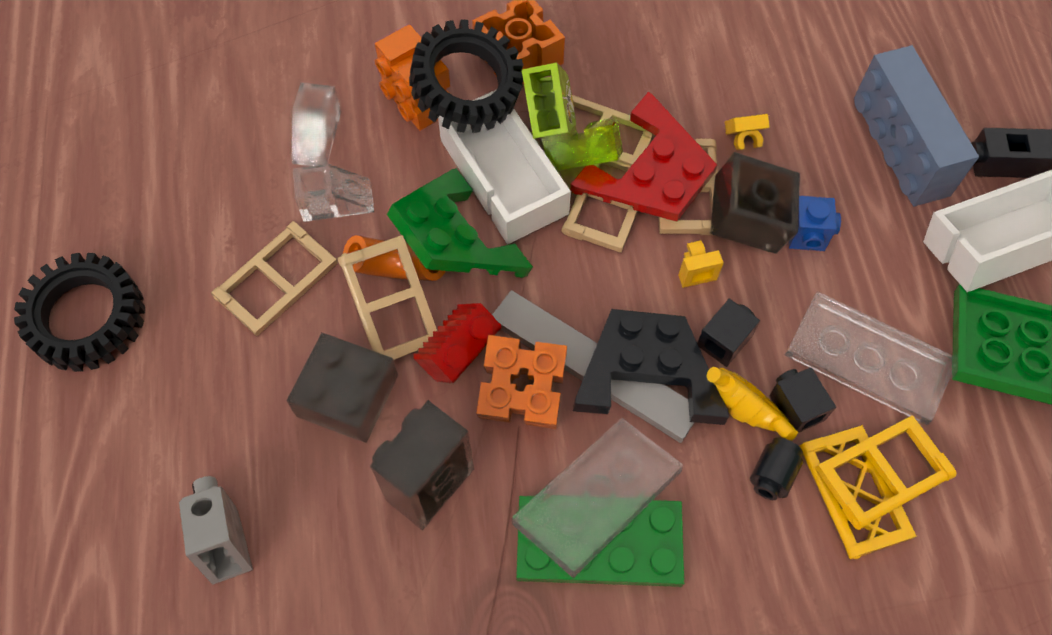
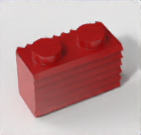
M481 303L457 304V309L452 310V315H447L448 320H443V326H438V331H433V337H428V342H423V348H418V353H413V359L435 381L454 384L485 348L488 335L495 336L502 328L501 324Z

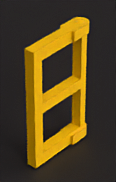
M913 415L818 464L815 468L843 508L842 511L857 530L868 526L872 521L937 485L956 477L957 474L953 465L944 453L939 451ZM904 432L909 435L936 472L908 489L877 448ZM863 454L867 456L895 495L866 512L862 510L835 471L836 468Z

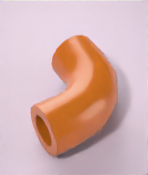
M355 235L347 241L343 253L349 254L384 242L385 240ZM406 243L419 280L435 281L444 275L446 271L426 269L408 243ZM397 249L352 264L355 273L408 280Z

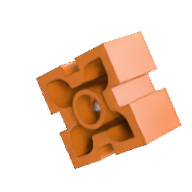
M513 0L507 3V11L500 15L494 9L472 20L473 30L476 21L484 23L483 33L487 34L491 27L497 29L498 32L495 38L497 41L505 35L510 40L507 49L515 46L519 53L516 60L522 59V69L556 62L559 65L564 64L565 36L551 19L543 23V9L535 0Z
M408 24L375 43L377 53L375 65L381 74L382 81L379 82V85L388 100L393 98L398 104V110L406 122L412 121L418 130L421 131L435 122L428 118L430 108L422 112L418 107L419 99L414 100L411 94L413 86H409L410 69L415 47L418 42L421 43V36ZM440 59L434 67V72L439 84L447 91V88L450 87L449 68Z
M488 335L484 368L487 373L492 374L491 383L481 382L476 411L478 417L510 423L512 413L525 415L524 422L526 425L556 429L561 393L552 392L553 382L563 384L567 346L536 341L534 351L521 349L520 339ZM523 374L528 375L529 380H534L533 385H526L524 391H518L517 384H512L514 379H518Z

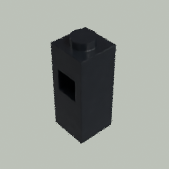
M983 128L976 140L971 143L979 155V158L973 165L976 177L1030 178L1052 170V129Z

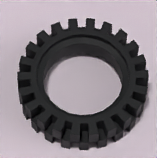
M464 19L460 20L458 29H456L453 20L445 22L444 30L439 24L433 26L431 34L426 31L422 35L421 43H417L410 69L409 86H413L411 92L413 99H419V109L424 112L430 108L428 118L433 122L439 116H442L444 118L442 127L446 129L450 128L452 121L457 122V132L465 133L467 124H471L472 133H477L481 131L483 124L487 130L494 128L496 121L499 124L505 121L507 114L510 115L513 111L523 86L521 72L523 62L522 59L516 60L519 53L516 47L507 49L510 40L505 35L497 41L495 38L498 30L493 27L490 28L487 34L483 33L484 23L476 21L474 30L469 29V20ZM461 52L476 55L493 68L497 76L498 88L492 95L480 100H463L454 97L439 84L434 72L436 63L441 58L452 53Z
M80 253L71 254V264L63 256L54 259L58 266L55 270H52L48 264L42 266L40 270L46 276L40 280L35 275H32L27 281L34 289L29 290L22 287L19 296L26 302L15 303L14 310L21 316L14 317V322L20 329L17 332L20 338L26 342L25 344L51 366L54 364L58 369L65 371L68 366L74 372L83 371V364H86L91 370L100 368L99 358H102L109 364L115 360L111 352L116 348L123 355L129 349L123 341L126 338L133 342L136 341L139 335L133 327H143L144 320L139 314L145 313V305L141 301L144 299L143 295L124 268L117 262L114 264L109 257L104 255L100 259L96 253H87L86 260ZM89 284L100 285L111 290L113 295L112 313L107 322L98 331L77 340L59 339L52 335L49 328V316L54 304L64 293L72 288Z

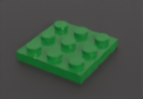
M959 284L954 291L952 380L1052 405V305L981 288L966 292Z

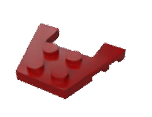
M647 92L631 111L630 121L654 134L655 138L621 179H616L588 162L571 182L570 191L576 195L587 193L603 198V202L606 203L616 201L631 205L633 210L677 222L715 174L717 164L653 94Z

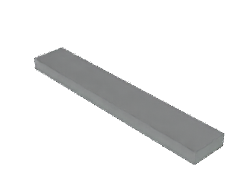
M511 290L492 314L501 324V330L515 339H520L521 343L532 350L535 349L536 341L566 345L565 371L583 381L597 343ZM611 379V400L679 443L683 442L695 423L690 422L687 398L664 384Z

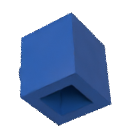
M797 197L788 216L789 249L826 250L833 235H837L841 227V214L836 213L835 198Z

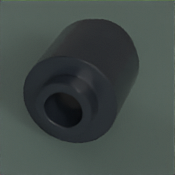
M774 438L772 443L765 446L750 476V481L755 486L754 490L758 495L773 501L777 500V498L788 497L803 464L801 458L803 451L797 444L784 438Z

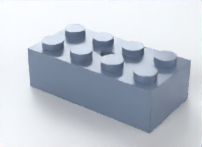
M913 45L874 55L854 96L857 111L862 113L869 126L872 138L877 140L884 153L886 164L893 169L899 180L901 191L907 195L913 207L951 197L975 164L979 155Z

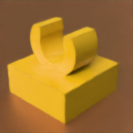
M768 114L738 117L725 121L726 135L737 134L734 138L736 150L745 149L744 138L747 135L753 139L754 148L762 147L763 136L759 131L769 128Z
M701 240L687 243L689 252L684 253L678 275L682 287L685 288L717 280L724 263L719 250L706 253Z

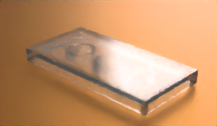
M816 291L785 353V356L808 367H812V369L909 417L913 415L917 421L925 425H929L933 421L952 375L951 354Z
M621 418L513 515L512 525L574 578L682 472L683 464Z

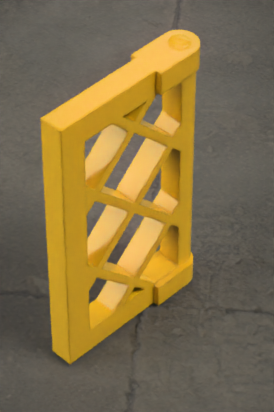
M863 425L826 437L806 441L799 445L850 560L859 559L863 555L916 537L915 531L901 505L889 512L897 530L888 532L878 527L880 517L874 520L872 524L869 523L868 526L864 527L869 530L867 539L857 543L848 525V518L815 469L820 464L816 453L824 451L836 456L843 452L845 444L855 441L857 445L868 439L869 437ZM865 454L861 455L864 462L856 458L848 462L861 469L855 486L843 481L855 500L859 496L878 505L895 496ZM866 472L870 473L882 497L881 499L860 489Z

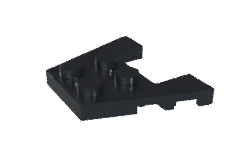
M611 309L575 398L573 411L609 414L611 408V379L685 386L688 389L690 422L725 425L729 418L728 410L716 385L707 379L709 368L685 316Z

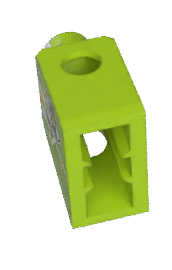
M557 62L522 69L533 139L570 132L576 125V118L568 74Z

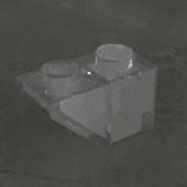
M300 82L292 110L291 160L293 164L327 168L341 115L335 86Z
M331 164L293 168L295 200L304 222L375 212L370 178Z

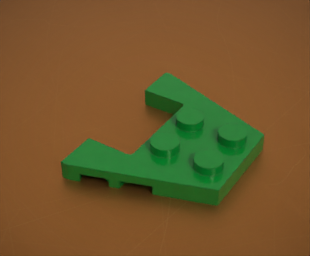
M457 168L451 169L394 202L387 213L389 219L400 234L403 235L405 241L426 269L469 273L472 268L486 269L490 275H498L500 271L515 272L516 277L524 278L528 276L533 268L516 244L491 249L487 248L478 237L477 231L461 215L454 202L468 200L473 189Z

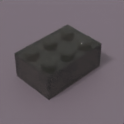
M429 400L420 410L414 408L409 412L401 424L402 430L392 441L386 440L377 448L372 457L373 463L370 465L386 501L422 531L474 470L468 430Z

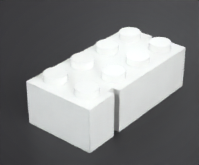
M496 90L474 100L484 99L492 95ZM513 109L510 115L507 114L506 120L501 124L496 121L494 128L487 130L483 124L481 131L477 133H472L471 124H467L465 133L457 132L458 123L453 121L450 128L446 129L442 127L444 118L442 116L438 117L441 142L467 183L473 189L487 214H491L492 222L507 245L569 215L570 189L537 141L533 139L532 134L515 109Z
M1052 170L933 212L923 242L942 264L949 262L947 270L966 292L1052 261Z

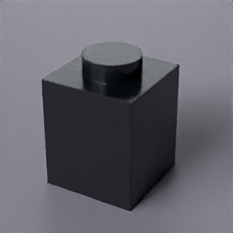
M729 298L702 329L697 344L699 348L725 367H728L752 338L761 320L756 318L748 307L737 304Z
M812 367L799 373L796 369L783 373L775 380L777 383L769 395L771 401L789 419L790 424L798 433L826 421L836 408Z

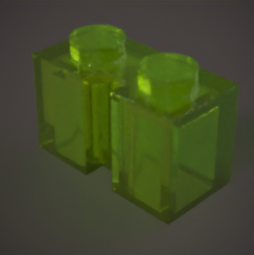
M617 117L590 122L583 129L584 133H577L575 125L568 133L542 137L544 152L554 168L559 171L619 160L623 153Z

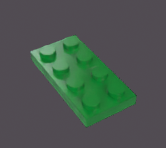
M519 496L516 581L682 587L684 585L682 501Z

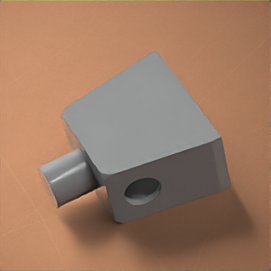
M206 476L195 480L192 483L193 494L183 497L179 502L186 556L212 585L252 571L253 567L236 506L224 489L218 486L215 477Z

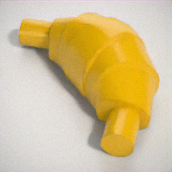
M712 367L708 370V381L716 385L725 406L728 408V413L734 419L742 423L745 422L752 427L776 431L782 438L790 441L797 436L798 431L790 424L789 419L779 410L776 404L752 383L736 372L722 367Z

